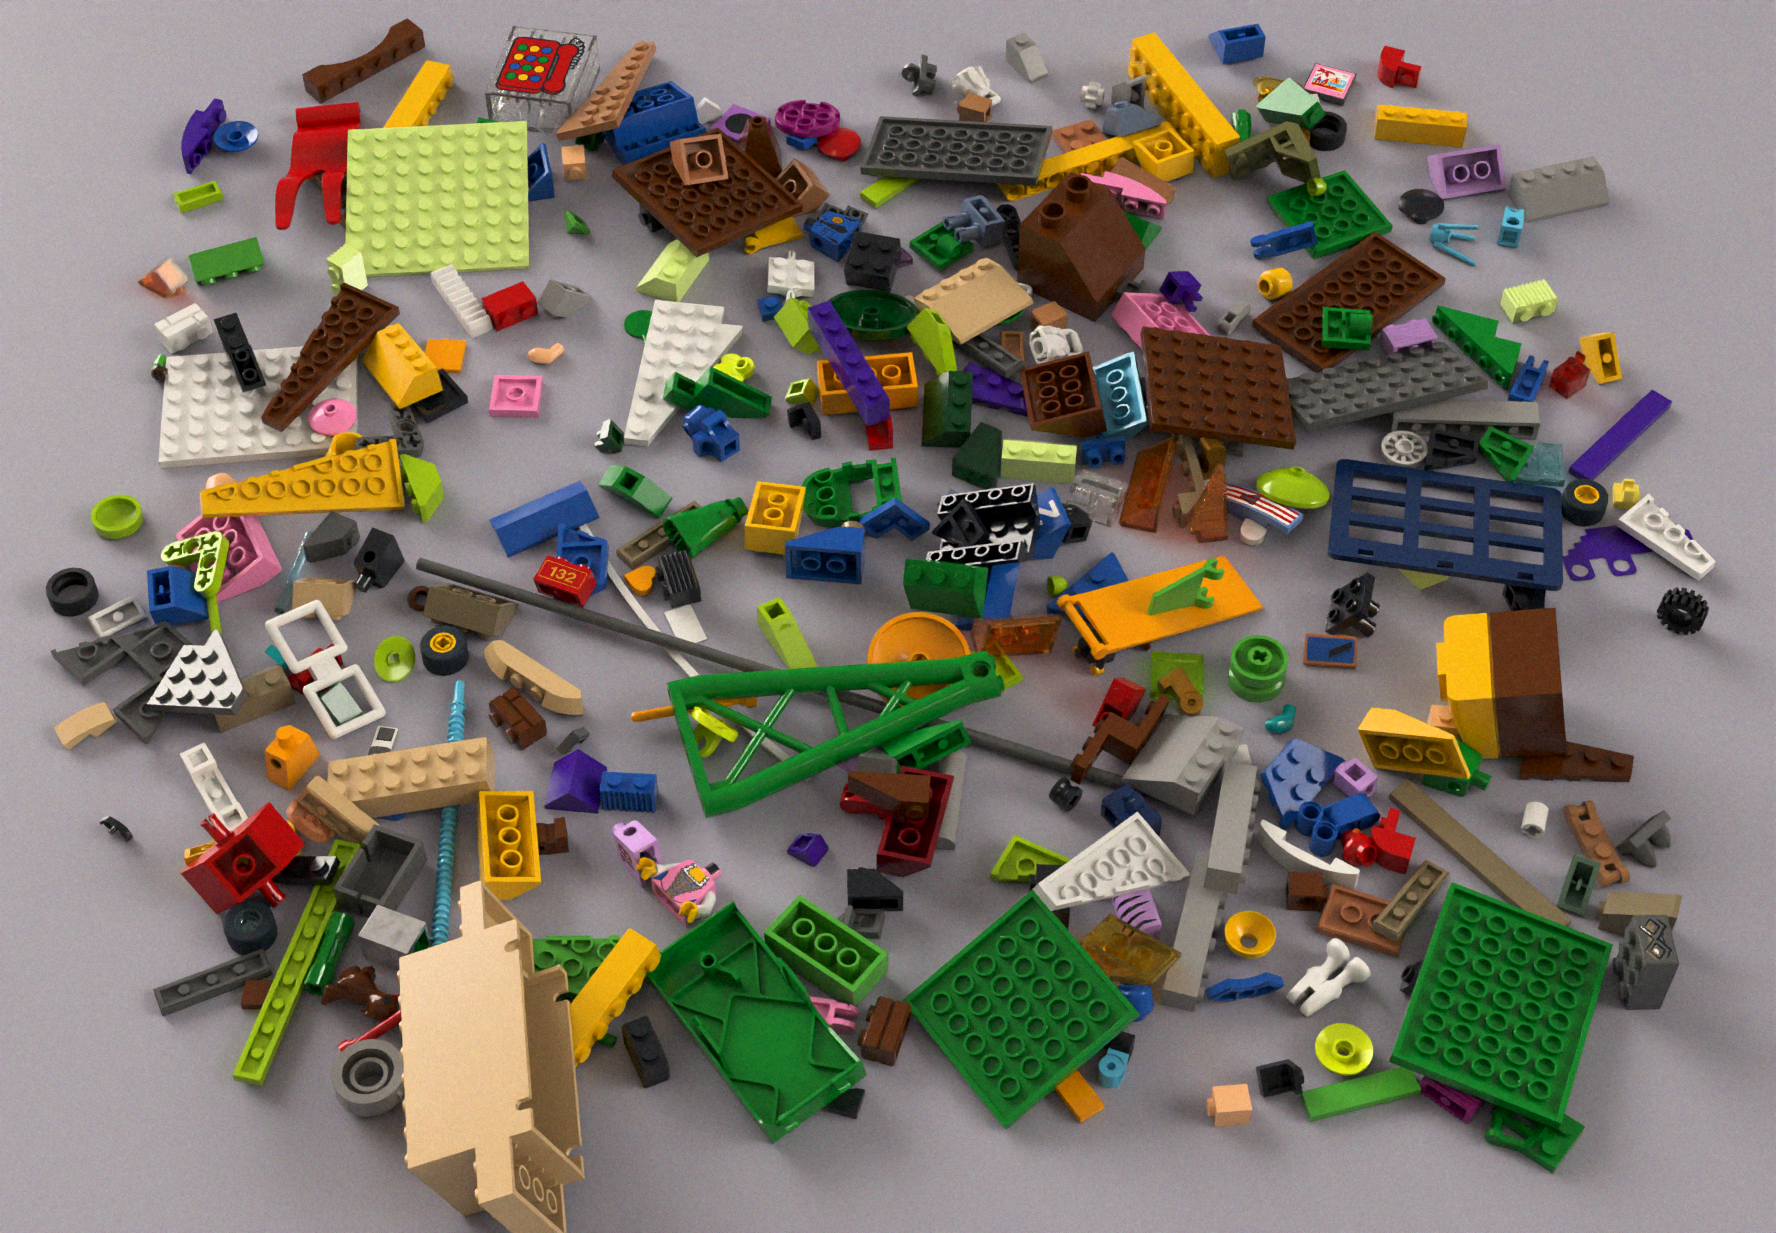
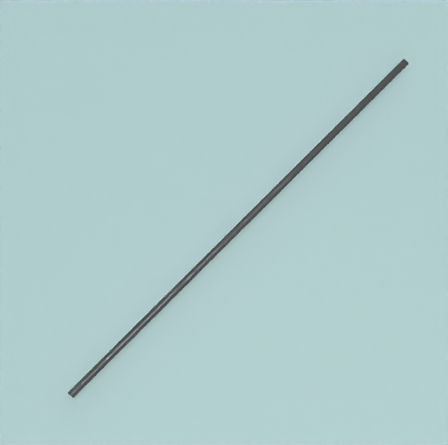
M419 558L416 564L417 570L743 672L781 670L424 558ZM851 691L836 692L839 702L881 714L887 705V702ZM822 692V693H814V694H817V695L826 697L825 692ZM937 719L922 726V728L948 723V721ZM965 727L971 743L1072 774L1074 770L1070 768L1073 760ZM1091 767L1084 777L1118 789L1126 785L1121 782L1123 776L1095 767ZM1139 791L1143 797L1150 798L1162 803H1166L1144 792Z

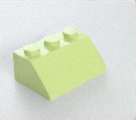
M676 239L666 246L638 284L636 291L665 301L680 302L709 261V254L706 253L696 257Z
M1004 439L1000 478L1074 484L1077 445Z

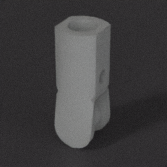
M1242 299L1238 300L1226 314L1219 318L1215 328L1217 330L1222 329L1226 331L1227 335H1231L1237 325L1251 311L1250 304Z

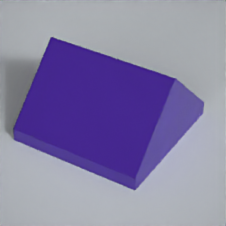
M579 749L554 762L544 805L545 809L598 814L601 803L600 785L602 772H607V767Z

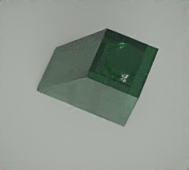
M980 422L953 457L952 476L984 490L997 488L1002 430Z

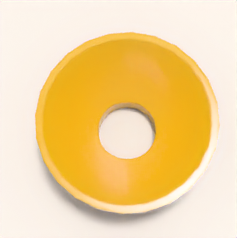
M1238 912L1226 923L1224 931L1225 942L1233 953L1242 958H1260L1271 951L1276 939V929L1270 919L1259 912ZM1250 937L1256 941L1257 945L1253 948H1246L1241 944L1240 940Z

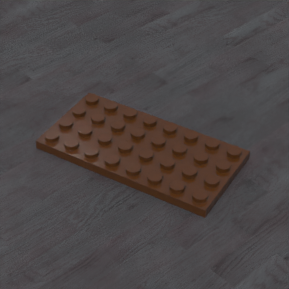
M1374 232L1253 319L1252 327L1316 372H1322L1325 368H1334L1357 351L1353 349L1322 347L1323 307L1370 310V315H1372L1371 339H1373L1382 332L1383 328L1393 324L1445 284L1446 278L1377 232Z

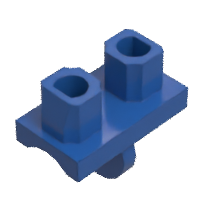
M1097 434L1094 440L1081 441L1082 465L1088 464L1090 468H1097L1104 462H1111L1114 465L1123 464L1125 460V437L1104 438L1103 434Z

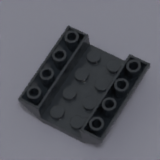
M1034 483L941 496L937 513L941 521L965 499L973 506L990 537L982 545L959 547L942 539L939 550L929 551L926 559L980 567L1032 560L1040 526L1038 500Z

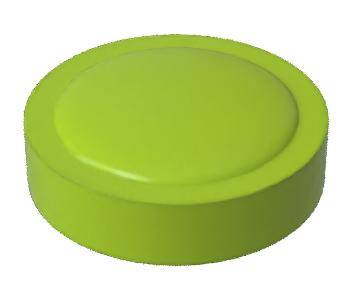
M128 495L106 497L100 500L91 511V521L94 530L98 535L107 539H121L132 535L141 527L144 519L140 503Z

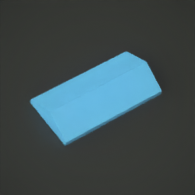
M1134 351L1093 367L1107 426V431L1101 433L1104 438L1124 436L1125 439H1132L1149 424Z

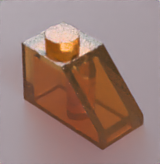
M170 258L151 270L138 283L159 296L166 298L171 294L176 297L186 288L183 285L189 278L174 260Z

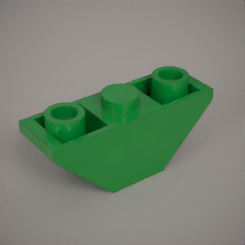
M610 465L598 484L600 488L659 519L673 499L647 477L626 466Z

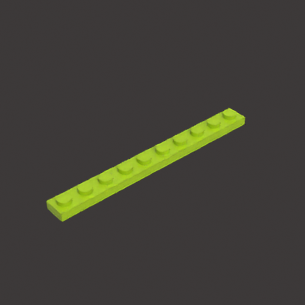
M335 839L328 856H337L341 863L331 885H315L232 1074L234 1081L257 1086L263 1085L305 987L303 984L310 967L314 964L324 939V931L330 916L338 910L333 888L357 850L362 848L361 844Z

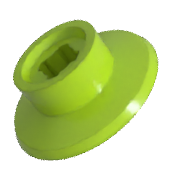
M391 636L384 639L378 645L374 654L375 670L382 679L388 682L403 680L412 672L415 665V650L412 644L401 636ZM391 654H393V662L390 661Z

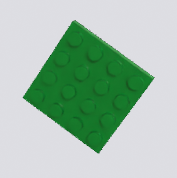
M1345 170L1321 178L1327 186L1326 191L1320 196H1310L1307 191V183L1270 195L1267 199V204L1287 228L1312 221L1318 244L1305 249L1313 259L1359 244L1374 232L1380 235L1392 232L1393 225Z

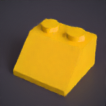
M1171 128L1133 141V147L1141 168L1161 180L1168 182L1193 173L1195 150Z

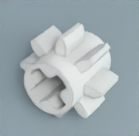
M1089 81V86L1083 85L1080 102H1085L1086 108L1096 109L1097 105L1103 104L1105 89L1100 88V83Z

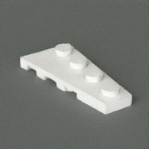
M1647 494L1618 519L1616 526L1697 581L1714 568L1716 561L1695 540H1690L1684 534L1685 530L1679 524L1675 525L1668 518L1669 514L1663 507L1659 509L1653 503L1654 498L1650 494Z

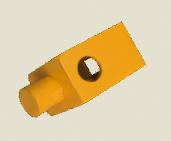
M291 725L280 727L276 731V738L265 750L268 781L288 791L292 789L320 756V752L310 735Z

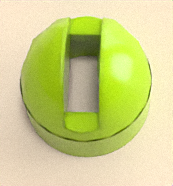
M1312 178L1307 182V191L1312 197L1320 196L1326 191L1327 185L1321 178Z
M1049 576L1047 578V591L1050 596H1059L1066 590L1067 581L1062 576Z

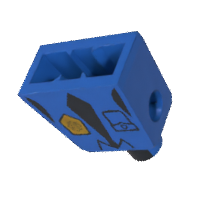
M828 211L818 221L808 217L804 222L803 229L810 232V245L812 248L839 263L850 250L855 231L861 232V220Z

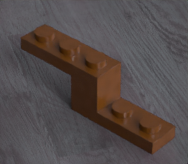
M1161 693L1156 702L1151 700L1144 713L1147 716L1145 719L1140 717L1136 725L1110 712L1105 721L1100 719L1094 730L1095 736L1087 738L1082 748L1083 754L1077 753L1070 765V768L1074 769L1070 780L1080 785L1102 750L1131 765L1164 716L1171 698Z

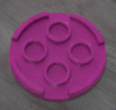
M796 100L785 103L778 108V112L775 115V125L780 131L791 136L803 138L821 137L839 128L840 112L826 102L821 101L820 104L806 103V100Z

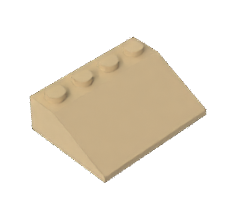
M984 258L978 260L972 266L960 270L954 276L942 280L934 287L924 290L921 294L914 297V302L918 314L924 308L937 310L950 327L952 340L963 344L1032 305L1033 299L1000 264Z

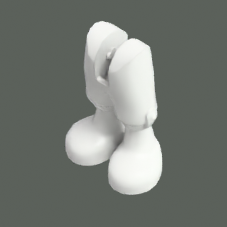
M1333 938L1327 943V959L1321 967L1314 966L1308 969L1306 975L1297 982L1286 996L1293 1005H1296L1309 993L1312 994L1299 1009L1306 1017L1312 1015L1332 1000L1339 999L1344 986L1350 983L1364 982L1371 975L1369 967L1360 958L1354 957L1349 961L1350 953L1347 946L1337 938ZM1346 965L1337 977L1327 980L1332 973Z

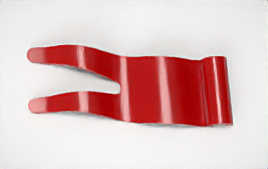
M359 102L295 109L298 128L293 135L290 168L288 174L279 180L275 194L276 229L286 230L290 227L296 196L301 184L318 173H324L322 176V191L326 221L330 225L338 224L341 221V186L344 177L347 175L348 130H355L361 127Z

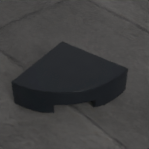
M849 1089L842 1095H839L829 1104V1112L857 1119L865 1097V1089Z

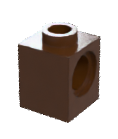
M1288 872L1285 887L1286 909L1320 912L1322 901H1327L1328 887L1327 884H1323L1322 873Z

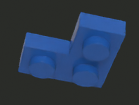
M893 498L860 518L859 521L865 527L866 532L876 539L894 528L910 540H914L930 530L929 521L897 498Z

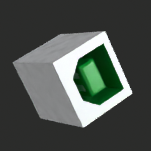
M380 905L376 906L358 935L365 959L397 971L399 970L400 957L430 948L431 945L426 922Z

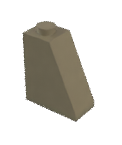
M1608 892L1605 902L1600 901L1595 917L1600 918L1598 929L1625 937V928L1629 927L1634 915H1668L1672 932L1678 917L1682 896L1677 894Z

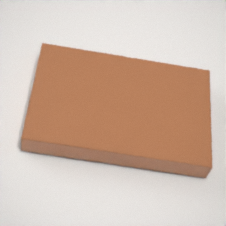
M1331 884L1316 933L1398 958L1405 935L1404 932L1397 942H1394L1371 929L1374 920L1390 901Z

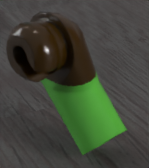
M158 355L151 367L153 379L165 380L168 374V369L166 368L167 357L165 355Z

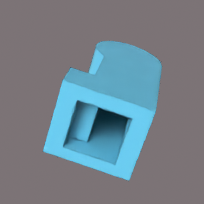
M1506 206L1497 244L1518 248L1524 220V209H1512Z

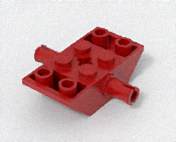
M268 802L233 831H229L216 817L215 813L210 814L208 820L205 818L200 825L216 843L183 869L180 874L216 914H219L240 904L256 890L262 894L272 908L278 905V900L281 903L286 898V895L282 893L271 878L288 865L305 845V842L275 807ZM247 857L249 863L246 865L243 862L238 864V859Z

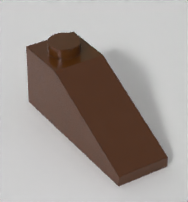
M848 771L849 792L900 817L911 819L928 818L931 776Z

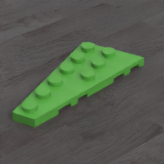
M609 935V938L592 939L591 936H546V939H532L535 972L560 964L567 972L569 992L561 995L575 999L621 939L620 935Z

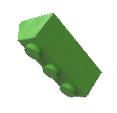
M257 237L197 252L187 257L196 283L201 282L202 286L215 283V278L224 276L225 280L237 277L239 271L247 270L248 274L260 271V266L265 264Z

